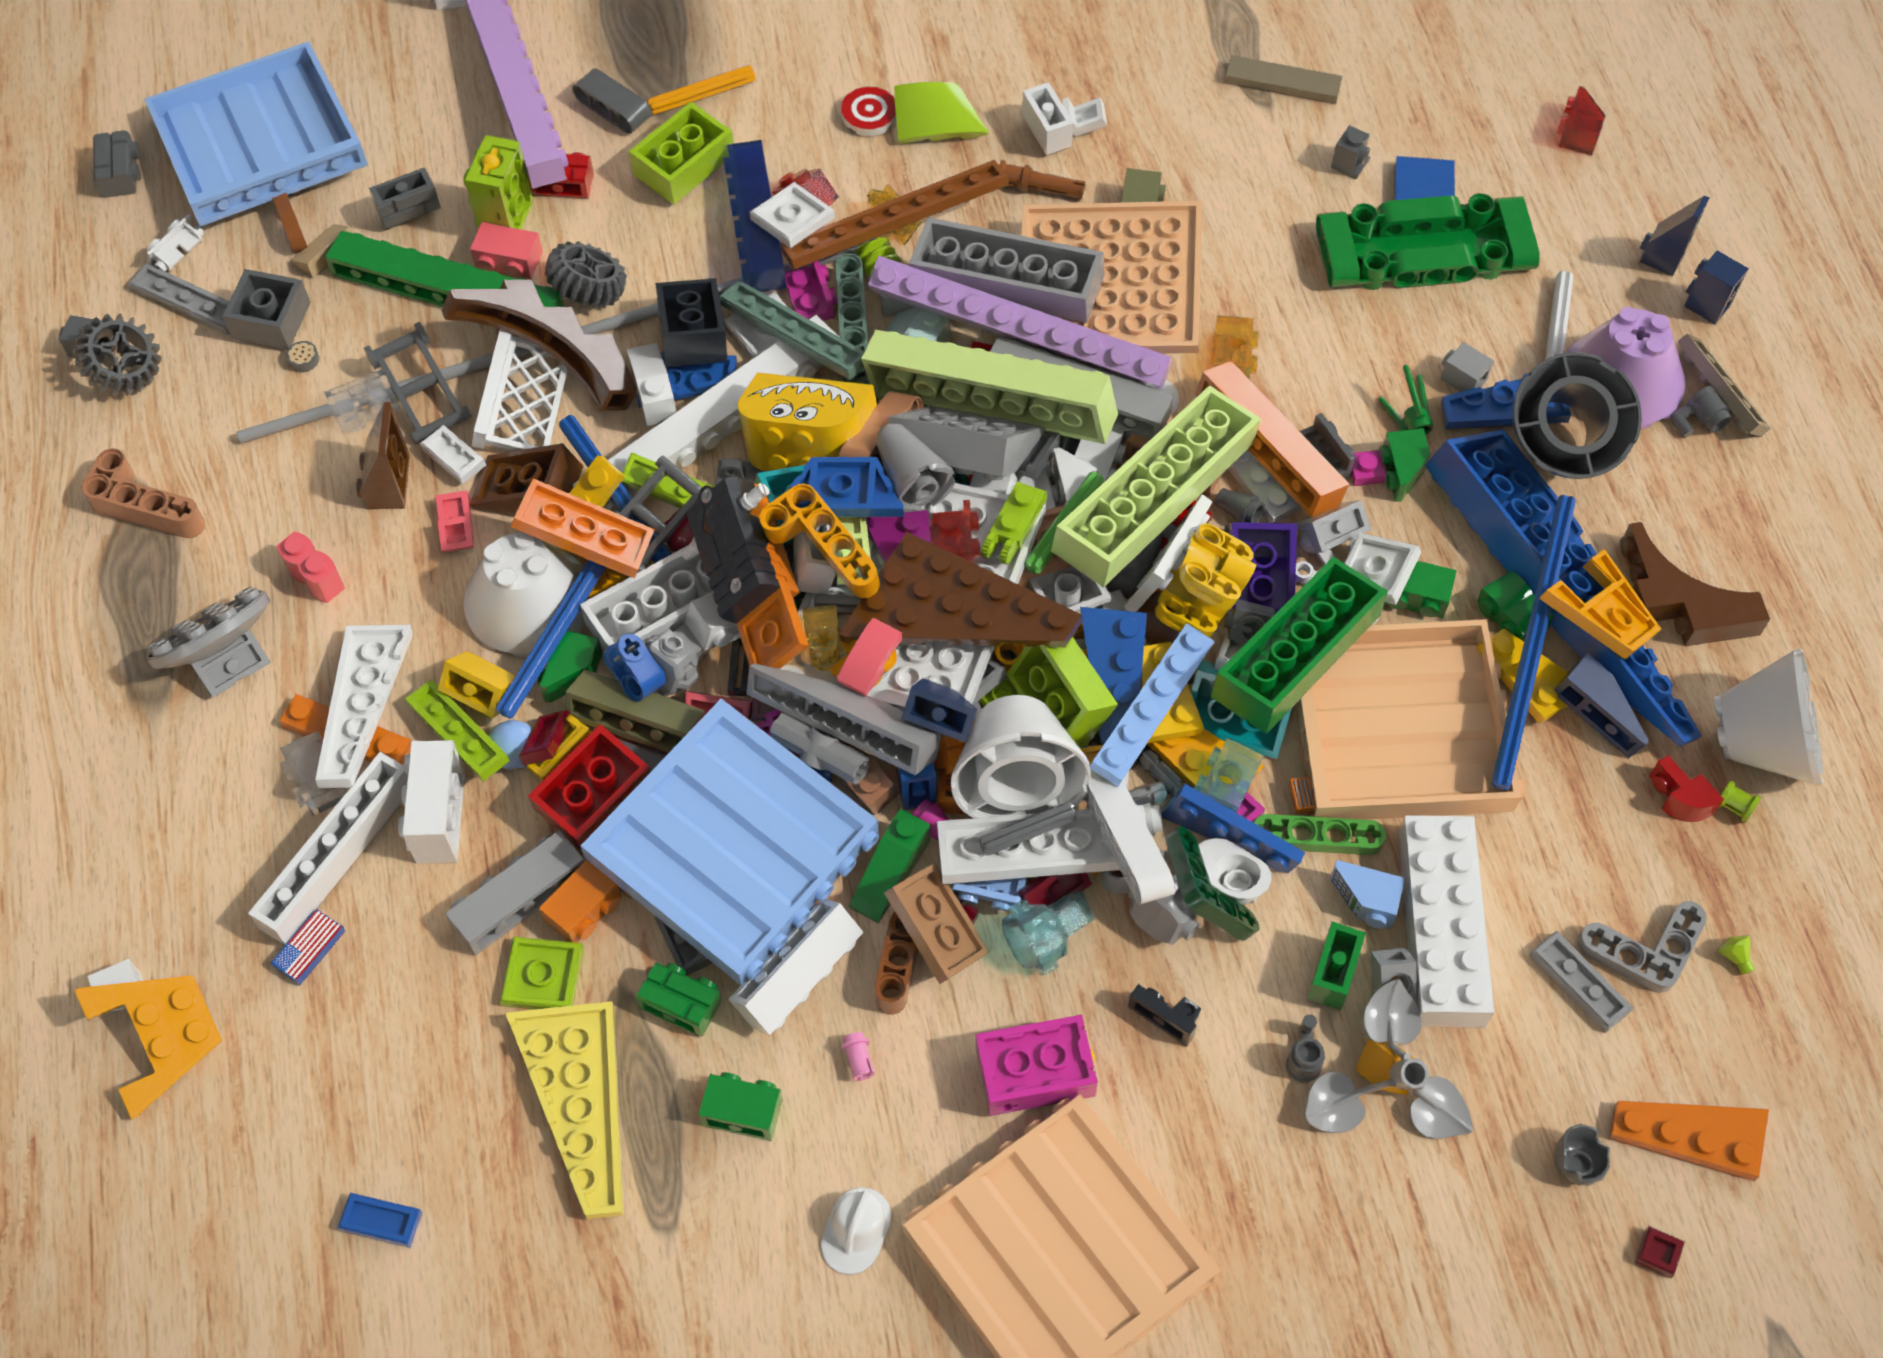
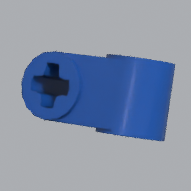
M624 634L617 640V644L610 645L604 651L603 659L605 665L610 669L622 686L624 693L632 701H642L665 685L666 676L662 667L654 660L643 641L637 635ZM635 645V648L630 652L628 649ZM619 655L620 658L616 661H613V659Z

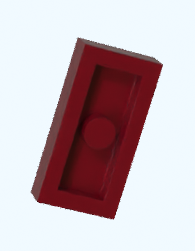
M1087 873L1040 876L1019 891L1018 894L1031 919L1039 924L1090 887L1092 882Z

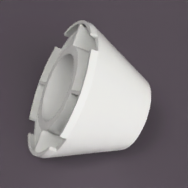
M1025 695L1005 696L988 703L979 712L968 741L965 743L953 770L951 778L952 794L961 810L972 818L1041 813L1066 802H1071L1073 807H1076L1088 792L1087 785L1091 778V770L1084 753L1042 701Z

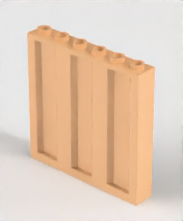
M1487 619L1371 625L1295 704L1306 777H1311V789H1313L1315 807L1313 812H1311L1312 817L1370 820L1404 818L1405 815L1445 816L1515 811L1520 799L1524 798V783L1522 779H1518L1516 772L1518 757L1510 788L1508 790L1494 788L1491 784L1506 722L1504 709L1507 705L1505 690L1500 689L1501 666L1494 659L1490 637L1495 638V635L1492 631L1489 632ZM1483 641L1484 649L1481 656L1476 648Z
M1078 1095L1072 1101L1066 1098L1059 1102L1052 1110L1053 1115L1043 1122L1041 1119L1032 1122L1023 1131V1137L1014 1143L1009 1140L1002 1144L994 1152L995 1157L986 1164L978 1162L965 1173L966 1178L956 1186L953 1183L946 1185L935 1195L937 1200L926 1208L923 1205L916 1207L905 1217L907 1221L903 1224L905 1237L995 1358H1118L1213 1284L1221 1272L1219 1267L1083 1097Z

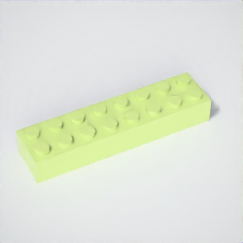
M875 330L861 358L870 384L874 385L875 397L883 398L889 391L919 396L922 399L923 407L931 405L1045 426L1046 431L1058 432L1062 436L1106 444L1118 416L1110 375L1099 371L1091 372L1076 369L1069 365L1060 366L1045 363L1038 359L1029 360L1015 357L1011 354L988 352L981 348L973 349L950 342L942 343L928 340L924 337H911L894 331L886 332Z
M1208 386L1057 525L1051 552L1100 586H1106L1253 445L1261 418L1213 387Z

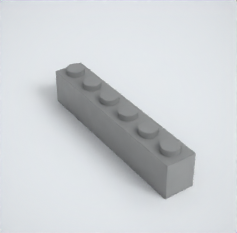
M999 335L990 351L999 354H1011L1015 357L1029 360L1038 359L1045 363L1060 366L1069 365L1076 369L1091 372L1099 371L1110 375L1118 411L1113 427L1152 439L1166 426L1171 415L1174 395L1162 389L1152 388L1137 383L1133 379L1122 378L1110 374L1103 369L1093 368L1081 364L1074 359H1066L1049 353L1045 349H1037L1022 344L1015 339H1007Z

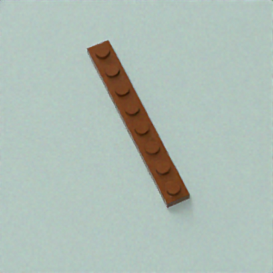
M995 160L989 161L821 227L792 248H789L784 243H780L782 254L795 270L989 192H994L1009 185L1008 175Z

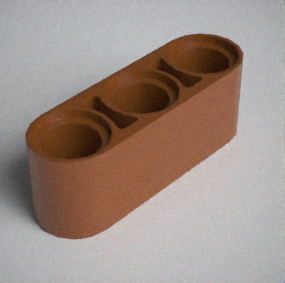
M893 912L889 919L875 981L876 1005L881 1012L888 1015L900 1013L907 1004L918 954V948L909 933H902L897 930L903 923L896 912ZM896 956H901L907 960L900 966L889 962ZM887 989H895L900 992L895 998H886L882 995Z

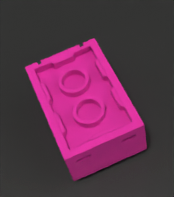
M1082 1014L976 1034L975 1049L989 1116L1054 1105L1066 1098L1072 1101L1078 1095H1081L1083 1099L1096 1097L1098 1081L1094 1071L1095 1054L1089 1046Z

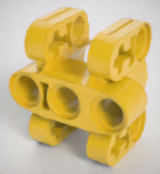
M1205 523L1201 524L1195 534L1191 535L1187 545V552L1180 566L1175 571L1173 569L1170 570L1174 576L1163 591L1160 590L1159 603L1155 608V614L1162 623L1179 633L1187 623L1210 638L1217 629L1218 623L1240 598L1241 592L1255 571L1256 564L1251 562L1253 552L1247 544L1218 527ZM1166 606L1173 609L1177 614L1170 612Z

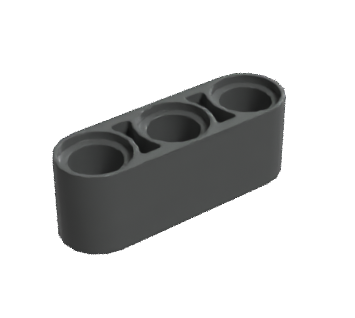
M593 68L572 86L574 95L583 105L627 134L633 133L652 116L651 108L643 98L597 68Z

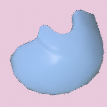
M512 719L499 723L490 732L489 737L506 753L510 762L502 767L503 769L512 770L527 767L521 762L519 754L533 729L529 724Z

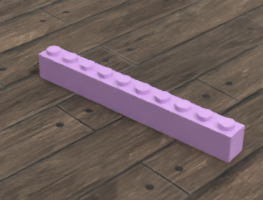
M465 0L515 141L520 142L532 189L566 180L564 167L569 166L564 149L558 150V148L562 147L557 130L551 131V129H555L550 111L544 112L548 108L543 93L537 94L541 92L537 76L533 75L534 70L531 60L527 56L523 39L520 40V32L517 23L514 21L508 1Z
M881 256L877 258L868 286L877 294L1007 339H1015L1022 344L1037 349H1045L1049 353L1066 359H1074L1081 364L1103 369L1110 374L1122 378L1133 379L1137 383L1163 390L1172 366L1171 356Z

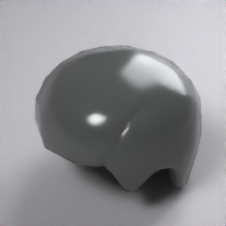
M1583 1124L1569 1127L1554 1147L1553 1156L1557 1168L1570 1182L1577 1185L1590 1186L1598 1183L1610 1169V1148L1600 1142L1598 1138L1599 1131L1594 1127Z

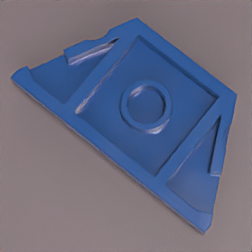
M811 457L804 466L803 473L796 477L790 485V488L798 484H807L813 487L836 517H904L903 503L895 495L893 485L889 478L884 475L883 467L877 457ZM802 501L797 507L805 508L811 504V501Z

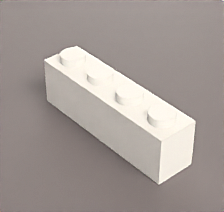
M828 899L823 902L819 901L811 910L808 920L800 928L795 927L787 935L788 940L784 947L777 954L771 953L763 961L765 964L764 968L753 980L748 978L728 1000L752 1028L770 1035L785 1023L786 1017L797 1005L803 1003L808 998L810 990L821 979L831 973L833 965L842 955L853 949L856 940L863 934V931L840 903Z

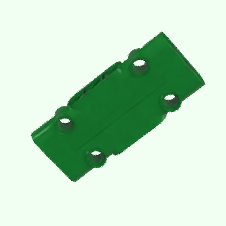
M1477 193L1469 198L1468 204H1461L1458 197L1450 195L1391 200L1380 204L1377 209L1370 204L1361 203L1353 207L1351 214H1346L1343 211L1320 213L1316 216V233L1330 287L1362 285L1366 289L1376 290L1381 288L1386 282H1393L1397 287L1406 288L1462 283L1474 279L1477 275L1484 279L1492 280L1499 277L1501 272L1537 269L1540 262L1539 247L1523 196L1495 198L1493 200L1487 194Z

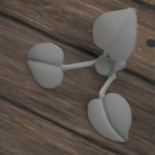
M1400 979L1384 984L1368 1000L1363 1012V1026L1369 1039L1378 1043L1388 1041L1389 1049L1400 1057V1061L1395 1062L1390 1069V1079L1354 1091L1352 1080L1345 1074L1338 1072L1325 1073L1319 1076L1309 1089L1304 1112L1306 1121L1314 1128L1324 1132L1340 1133L1352 1130L1361 1123L1365 1116V1107L1358 1097L1386 1087L1395 1086L1401 1090L1413 1089V1093L1417 1096L1410 1104L1409 1115L1413 1126L1420 1134L1432 1139H1443L1472 1133L1473 1126L1470 1113L1458 1089L1445 1078L1429 1077L1428 1068L1423 1061L1410 1059L1408 1052L1405 1053L1396 1046L1395 1043L1401 1045L1408 1044L1418 1036L1422 1027V1018L1420 1017V1010L1416 1002L1406 991Z

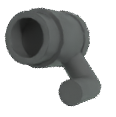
M1708 386L1695 393L1686 405L1674 411L1670 416V420L1682 436L1686 438L1695 431L1686 420L1693 414L1703 427H1707L1711 433L1724 428L1732 420V416L1728 412V407L1717 395L1714 388Z
M1311 1014L1303 1018L1299 1030V1041L1292 1047L1286 1061V1070L1290 1077L1301 1083H1309L1315 1080L1320 1075L1325 1060L1323 1046L1319 1041L1313 1039L1317 1019Z

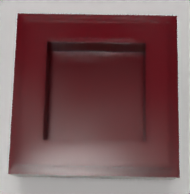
M1648 1226L1645 1229L1635 1263L1671 1279L1675 1275L1685 1241Z

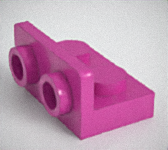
M819 260L812 262V267L783 273L784 283L795 312L807 319H811L815 315L822 321L834 318L833 306L838 305L834 288H828L827 283L830 282L825 264L820 265Z

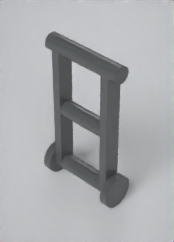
M420 322L414 324V331L379 348L372 350L369 345L363 348L374 370L382 369L412 423L415 431L410 432L416 444L425 440L443 425L450 428L472 417L467 406L461 408L427 349L426 346L431 343ZM417 344L432 372L399 387L384 359ZM439 383L454 412L421 427L406 398Z
M664 455L656 461L655 465L658 469L619 513V515L630 518L634 514L648 527L655 529L654 532L658 534L647 548L638 572L647 568V563L687 518L686 511L698 501L699 491L702 488ZM665 475H668L692 495L667 525L642 505V502Z

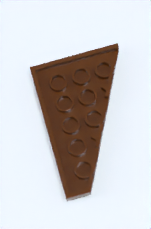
M906 532L878 574L880 581L878 591L869 598H862L839 632V637L845 643H849V640H858L871 619L875 618L902 632V641L899 644L925 645V642H948L949 645L969 643L973 646H1001V643L1024 644L1025 647L1046 645L1048 647L1065 648L1082 622V614Z

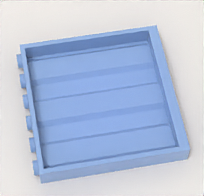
M309 41L145 98V102L199 226L272 201L273 197L287 193L288 195L368 166L361 143Z
M720 699L581 845V849L586 860L739 985H742L748 978L750 980L755 979L764 968L765 964L763 961L771 953L777 954L784 947L788 940L787 935L795 926L800 928L811 915L810 909L817 901L823 902L827 899L834 889L832 884L839 876L845 877L852 871L857 862L856 857L863 850L867 852L875 845L879 838L878 820L727 702Z

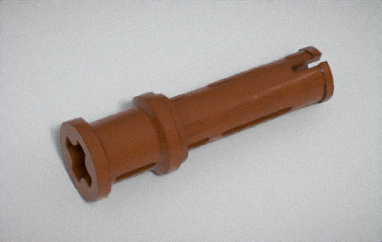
M1005 160L1000 161L999 165L1008 175L1009 186L1018 187L1023 192L1033 189L1079 200L1083 199L1086 181L1033 171L1029 165L1019 167L1006 164Z

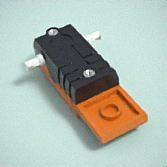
M738 477L723 478L715 487L703 486L699 491L698 501L686 511L694 537L692 542L681 550V554L687 561H691L698 554L700 555L706 576L710 578L708 581L710 589L714 591L713 599L718 605L719 617L737 624L749 665L754 663L780 669L806 649L809 644L793 600L799 594V590L783 543L775 544L770 542L766 538L760 523V513L769 504L767 498L769 489L765 484H756ZM773 521L770 527H777L776 522Z

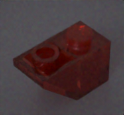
M1579 86L1576 96H1569L1564 110V113L1569 114L1568 118L1562 116L1557 134H1561L1562 137L1558 147L1592 156L1606 115L1585 87Z
M805 168L796 174L789 172L779 179L778 183L780 185L772 191L773 195H776L795 182L828 206L839 198V195L820 168L809 171Z

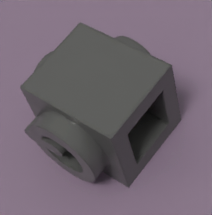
M1237 600L1234 609L1227 611L1223 627L1229 628L1228 639L1247 643L1275 615V608Z

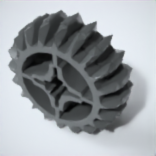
M566 241L565 245L558 244L556 248L552 249L545 265L544 275L547 277L546 282L552 285L553 291L560 292L561 298L566 297L571 300V303H580L582 307L589 305L592 309H595L597 306L606 308L607 305L613 306L616 301H619L620 296L623 295L627 278L624 272L625 267L619 264L617 258H612L610 252L602 251L601 247H592L590 243L584 245L580 241H577L575 244Z
M108 313L104 315L102 321L95 317L92 319L91 325L85 324L82 327V333L78 334L75 339L78 344L73 348V354L78 356L74 361L75 366L83 367L80 371L81 377H91L88 382L89 386H93L96 383L101 385V393L105 392L107 388L112 389L114 396L119 394L120 389L123 390L126 396L131 395L133 389L140 392L143 390L144 384L150 385L154 379L153 376H156L159 372L157 365L161 362V355L156 353L160 350V344L151 343L155 338L154 333L145 334V324L139 327L135 326L134 317L130 318L128 322L123 321L121 313L116 316L115 320ZM113 336L112 341L109 343L93 344L100 338ZM116 346H117V353L120 354L119 357H122L121 360H120V362H119V364H118V357L115 356L116 352L113 353L114 350H115V348H116ZM100 363H102V364H104L105 366H107V368H108L109 370H107L106 368H104ZM142 365V367L135 372L122 374V371L125 367Z

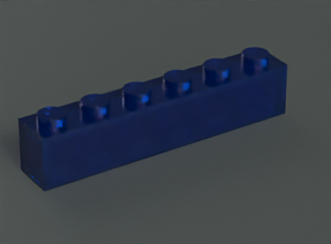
M762 140L727 144L729 157H723L725 174L732 175V177L726 178L729 196L735 195L734 199H730L732 217L738 216L739 220H733L736 238H742L741 242H737L739 260H746V263L740 264L743 282L749 281L750 286L760 292L786 289L780 242L753 222L750 217V211L772 197Z

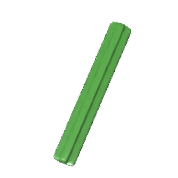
M1095 471L1088 473L1026 558L1024 564L1027 571L1037 575L1043 570L1054 555L1051 549L1057 525L1104 483V477L1101 474H1097Z

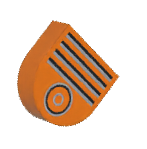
M1311 777L1290 779L1289 787L1295 814L1311 813L1314 810L1315 799L1313 789H1311Z

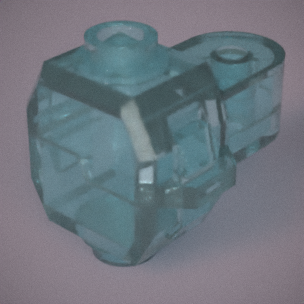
M1077 891L1058 899L1048 907L1044 904H1028L1027 900L1019 901L1008 908L1010 914L1002 919L1001 925L1004 938L1019 964L1025 969H1033L1038 971L1040 975H1045L1057 969L1059 966L1057 960L1068 954V937L1089 924L1095 916L1083 891Z

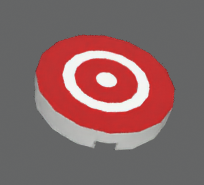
M865 86L855 89L847 94L842 101V121L849 130L851 128L855 130V134L861 136L884 134L893 123H896L895 98L887 90L879 87Z

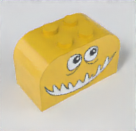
M757 372L738 401V411L750 463L760 470L772 471L806 465L811 457H839L845 442L860 432L877 406L874 385Z

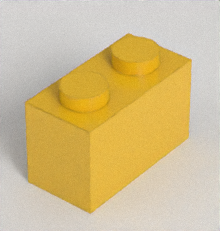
M465 651L445 661L437 690L494 718L500 715L496 710V706L516 675L469 651Z

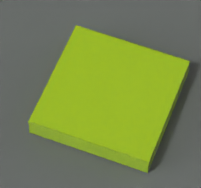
M513 936L500 999L501 1006L531 1010L573 1006L584 950L583 944Z

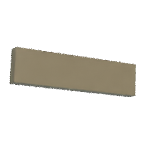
M1231 55L1225 83L1336 104L1343 76Z

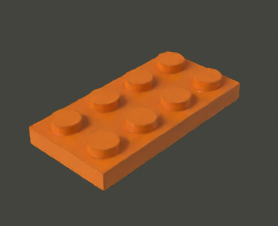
M536 479L532 480L511 524V528L634 579L655 530Z

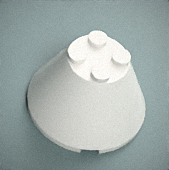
M521 531L499 538L485 548L484 556L471 576L465 590L464 613L472 633L482 644L493 651L497 649L502 652L511 653L513 657H528L584 566L569 552ZM581 609L567 631L580 633L584 628V618Z
M1803 649L1793 650L1720 696H1714L1716 714L1720 717L1721 727H1718V738L1720 747H1723L1725 760L1731 759L1735 762L1817 785L1823 784V778L1821 779L1820 774H1823L1822 756L1814 701L1809 702V699H1811L1810 678Z

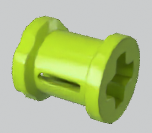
M1730 780L1721 793L1724 801L1720 807L1723 806L1739 815L1741 821L1746 823L1762 797L1748 794L1736 787L1735 782Z

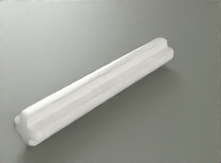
M1563 270L1559 271L1555 278L1545 360L1564 353L1573 274Z

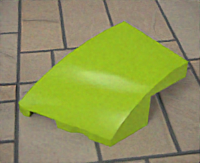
M915 82L894 86L898 141L901 144L925 139L936 142L955 137H961L963 140L989 135L988 129L982 123L958 84L948 82Z

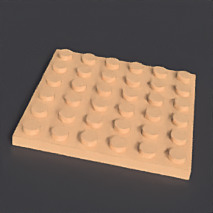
M1202 201L1023 204L1021 236L1104 253V278L1088 322L1061 319L1159 353H1199Z

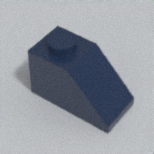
M922 678L910 688L902 719L966 743L978 709L956 690Z

